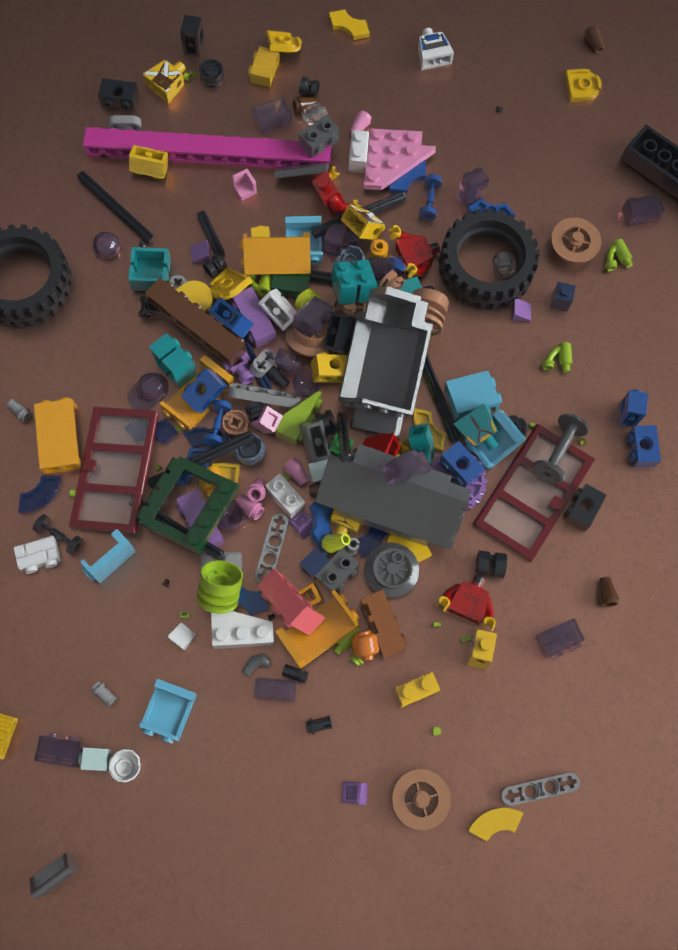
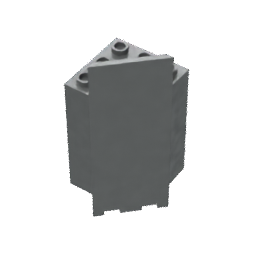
M388 286L373 288L369 292L366 310L364 312H357L338 401L344 402V406L354 408L350 427L378 433H394L395 436L399 437L403 418H405V415H413L433 324L424 322L428 303L421 301V296Z
M359 444L357 450L353 449L349 463L347 461L343 463L339 457L329 454L315 502L336 509L338 516L424 546L430 542L451 550L456 533H458L463 520L464 512L468 507V500L472 490L451 483L452 476Z

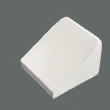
M180 623L168 635V639L185 651L197 634L183 623Z

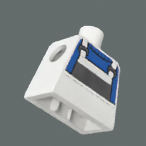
M431 28L424 29L422 32L423 36L419 37L418 43L421 70L452 64L454 51L442 32L433 33Z

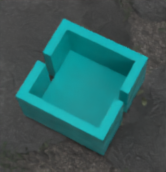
M131 248V265L128 277L131 290L147 291L159 278L169 281L171 265L169 249Z
M369 260L352 261V264L349 261L333 263L331 281L339 305L355 303L357 287H360L358 302H367L370 289L377 288V282Z
M166 333L150 345L149 349L156 365L166 375L171 372L172 374L168 377L180 389L196 376L194 369L196 366L191 360V354L186 349L183 351L178 340L175 337L171 338Z

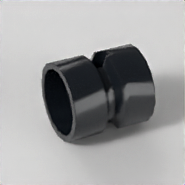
M479 550L476 558L475 574L485 577L491 574L493 578L504 579L507 568V554L495 552L491 555L490 551ZM488 561H491L490 568L488 567Z

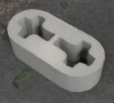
M132 115L110 116L108 118V129L140 131L141 119Z
M270 349L263 350L249 367L252 375L258 378L263 377L277 361V355Z

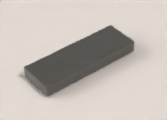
M329 163L277 168L274 171V177L285 178L326 173L329 169Z

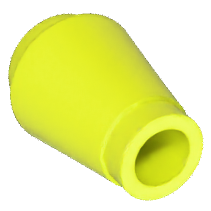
M327 534L322 540L323 549L329 553H335L350 544L348 534Z

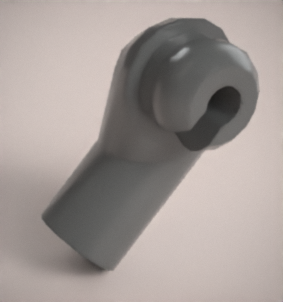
M263 653L251 656L241 672L250 677L255 667L263 666L266 668L270 665L271 660Z

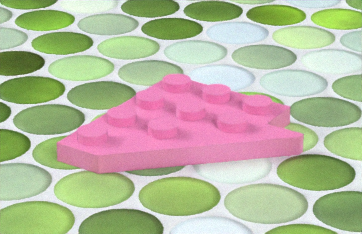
M371 129L364 189L383 190L433 155L436 151V146L421 145L422 131Z

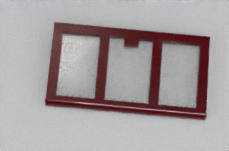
M93 407L69 523L70 528L114 532L118 529L120 533L137 534L139 519L136 518V515L142 507L158 423V411Z
M539 424L535 425L473 522L475 527L530 562L535 558L595 460L592 456L570 444L558 465L565 472L564 481L551 483L543 480L535 473L533 464L537 460L548 461L561 437Z

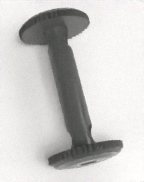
M563 414L559 416L557 421L564 432L548 461L537 460L533 464L535 473L547 482L560 483L564 481L565 472L558 465L574 436L584 437L589 433L588 424L577 415Z

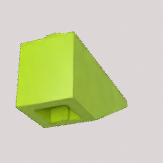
M320 391L284 414L276 429V437L297 446L299 441H303L299 423L314 419L313 413L315 409L319 410L323 402Z

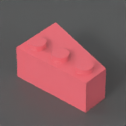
M272 569L257 585L262 591L260 595L267 602L273 604L271 608L278 615L281 614L284 617L282 621L289 628L293 626L310 635L324 621L325 617L316 612L311 607L312 604L308 600L306 602L299 594V590L283 574L275 569Z

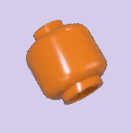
M371 630L356 632L355 636L351 639L354 656L362 657V661L374 659V655L379 652L377 637L375 633H371Z

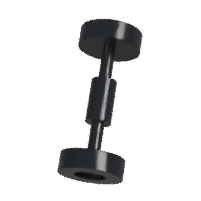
M42 514L35 521L32 530L38 534L43 532L44 529L48 530L50 535L59 541L68 543L66 552L71 556L80 549L83 539L75 536L70 541L66 538L65 534L56 528L52 529L47 526L50 517Z

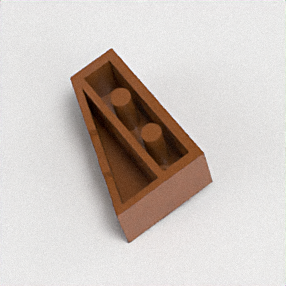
M384 590L362 598L359 607L369 630H371V633H375L382 660L404 652L407 641L404 634H400L398 620L395 615L393 616L391 604Z

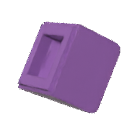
M208 240L191 246L192 263H202L210 260Z
M514 299L512 304V320L531 321V304L520 299Z
M303 510L291 519L289 524L303 540L310 536L309 531L312 528L313 519Z
M343 781L341 803L366 805L368 783Z

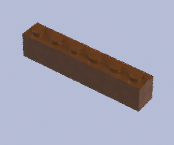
M159 278L145 292L147 301L231 368L246 352L245 341L240 336L235 337L224 324L221 326L210 313L206 314L202 311L203 309L199 304L189 301L187 295L182 291L178 292L175 290L173 284L168 280L164 281Z

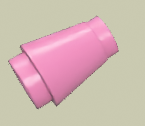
M363 110L357 112L348 131L351 135L353 130L363 131L371 123V116Z
M294 457L283 465L284 472L300 486L309 481L300 460Z
M256 478L247 488L246 493L251 501L258 502L264 499L266 495V482L263 478Z
M244 494L239 495L235 501L249 519L258 520L264 513L265 509L262 507V503L251 501Z

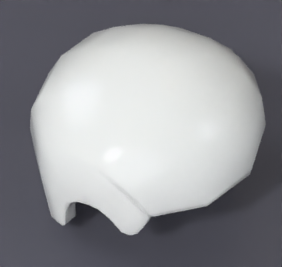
M129 749L117 751L109 761V773L117 782L127 783L135 779L141 768L140 757L133 750Z

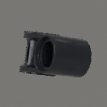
M146 295L140 297L141 310L138 312L140 318L169 319L147 301Z

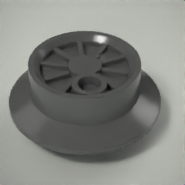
M385 543L373 549L368 555L364 567L365 578L373 591L384 590L386 597H400L407 594L415 586L419 577V564L413 552L407 547L398 543Z

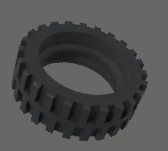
M486 208L485 212L480 213V209L474 210L473 215L466 213L461 221L459 219L455 220L453 227H449L439 256V273L443 274V284L448 283L450 294L455 292L457 294L456 299L460 302L464 299L468 301L467 306L472 307L473 304L480 305L479 309L485 310L486 306H491V310H495L500 304L503 307L509 306L511 300L519 299L521 294L524 295L539 265L540 250H536L538 245L537 239L531 238L533 231L531 229L526 230L524 227L526 223L523 220L520 222L515 220V215H504L503 210H499L498 213L492 212V208ZM477 237L498 239L507 244L516 254L519 262L517 272L512 278L502 282L490 283L480 281L469 275L461 266L458 260L460 247L466 241Z
M14 224L8 225V229L2 230L0 227V262L14 254L33 253L44 257L50 267V274L46 283L34 295L21 300L0 299V322L2 320L5 326L11 327L12 323H14L18 328H24V324L27 323L31 327L35 326L36 321L41 319L45 322L48 320V315L52 313L55 316L58 313L57 307L59 305H65L64 296H69L71 292L68 286L72 285L71 270L58 242L55 239L52 240L50 234L45 231L41 234L37 227L33 226L32 230L28 229L27 225L21 224L20 228H15Z

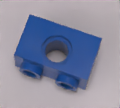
M221 297L218 298L209 310V313L241 338H244L254 325L253 322Z
M205 369L197 375V379L193 383L185 387V392L181 397L195 412L203 413L228 386L213 370ZM203 386H205L206 388L204 394L201 393V388Z
M637 389L629 390L618 405L617 424L631 427L637 426L647 414L648 393H643Z
M633 426L627 434V442L631 448L629 459L632 461L633 467H656L661 462L657 426ZM639 443L645 445L646 449H642Z
M460 441L444 452L439 460L443 470L449 471L455 483L465 488L477 480L485 470ZM456 464H463L465 469H459Z

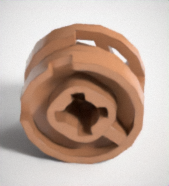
M392 270L384 276L377 288L388 286L401 290L405 280L401 276L398 277L397 273Z
M231 410L223 417L224 433L232 439L249 431L248 417L244 412Z

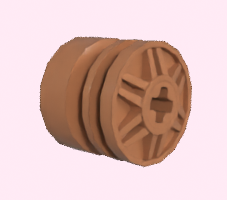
M429 288L414 290L412 294L421 296V301L428 303L424 322L433 324L430 336L440 334L445 320L444 316L449 305L448 298L443 293Z

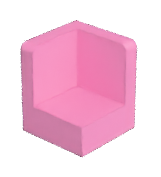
M248 169L232 176L233 188L241 201L257 194L256 181Z
M266 406L259 419L252 421L250 425L264 434L274 433L283 416Z

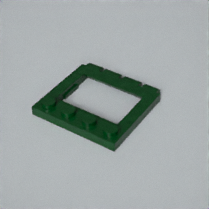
M181 456L178 459L172 457L165 468L170 473H162L155 484L160 489H152L145 501L149 507L142 505L136 518L140 520L139 523L142 526L200 554L240 486L238 483ZM183 470L203 482L216 486L187 535L154 519Z

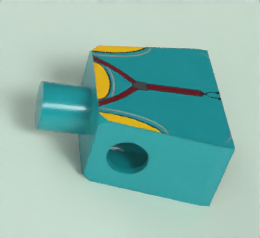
M483 403L454 423L474 446L484 443L489 451L498 446L493 435L498 433L500 429L488 403Z

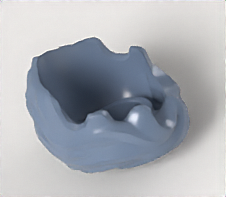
M349 245L339 251V256L336 257L335 262L349 261L352 264V261L366 260V257L359 247Z
M252 433L254 441L233 451L236 459L245 465L251 466L260 462L266 453L265 443L261 437Z

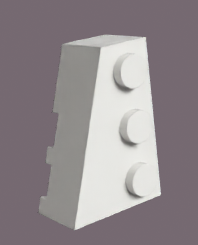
M234 611L225 614L211 613L212 646L214 649L274 645L273 622Z

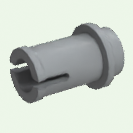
M11 399L7 403L6 408L13 412L19 421L25 422L31 417L29 408H24L16 399Z
M350 538V544L343 548L351 556H354L358 552L360 546L358 544L360 542L356 538Z
M100 681L91 689L92 695H96L107 707H110L117 699L105 687V683Z

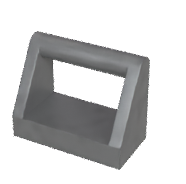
M69 852L60 856L29 879L30 892L35 900L45 896L79 871Z

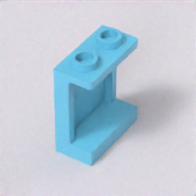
M321 216L285 217L286 237H302L303 232H310L311 265L322 263V236L314 238L311 234L313 227L321 225Z
M489 371L445 382L444 391L456 422L483 403H488L489 407L493 408L494 411L499 410L502 398L495 389V379L493 376H490Z
M497 410L493 414L500 429L498 433L493 435L498 443L496 448L489 451L484 443L474 446L467 438L464 439L467 443V449L479 457L477 461L481 462L484 468H493L527 440L503 410Z
M118 529L111 533L117 544L96 563L89 566L84 559L80 561L83 565L81 570L92 581L96 579L101 583L136 552Z
M157 679L142 722H139L138 726L143 728L142 733L153 736L154 733L162 735L161 740L171 744L173 740L179 742L197 694Z

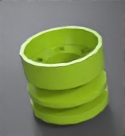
M216 560L205 563L201 568L196 597L198 605L210 613L225 614L233 611L238 606L243 581L241 569L228 561Z

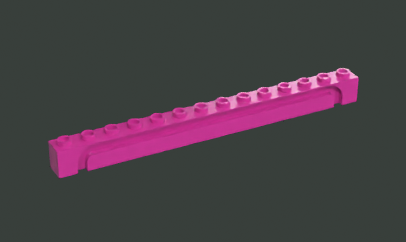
M86 127L83 143L86 156L101 157V154H104L107 157L129 159L133 145L167 152L168 161L267 168H284L328 162L330 169L331 145L322 154L311 158L299 145V141L274 140L271 138L257 139L255 137L241 138L238 136L226 137L220 135L211 136Z

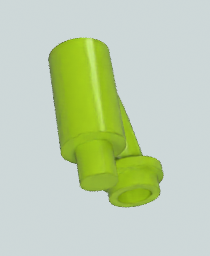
M623 239L614 241L608 249L607 260L604 265L605 270L608 272L617 268V261L613 260L614 253H616L619 261L625 264L626 268L633 265L631 261L632 255Z
M255 274L247 275L252 280L249 286L259 296L265 297L271 291L272 274H262L259 284L255 282Z
M563 342L554 347L547 355L545 361L541 362L543 370H552L555 365L553 359L559 354V366L562 367L563 373L570 372V366L573 365L571 343Z
M358 628L337 642V646L333 651L337 655H340L343 650L347 651L352 645L351 639L360 630ZM354 653L351 654L349 659L356 666L359 667L360 664L364 663L361 660L362 657L358 658L354 656Z

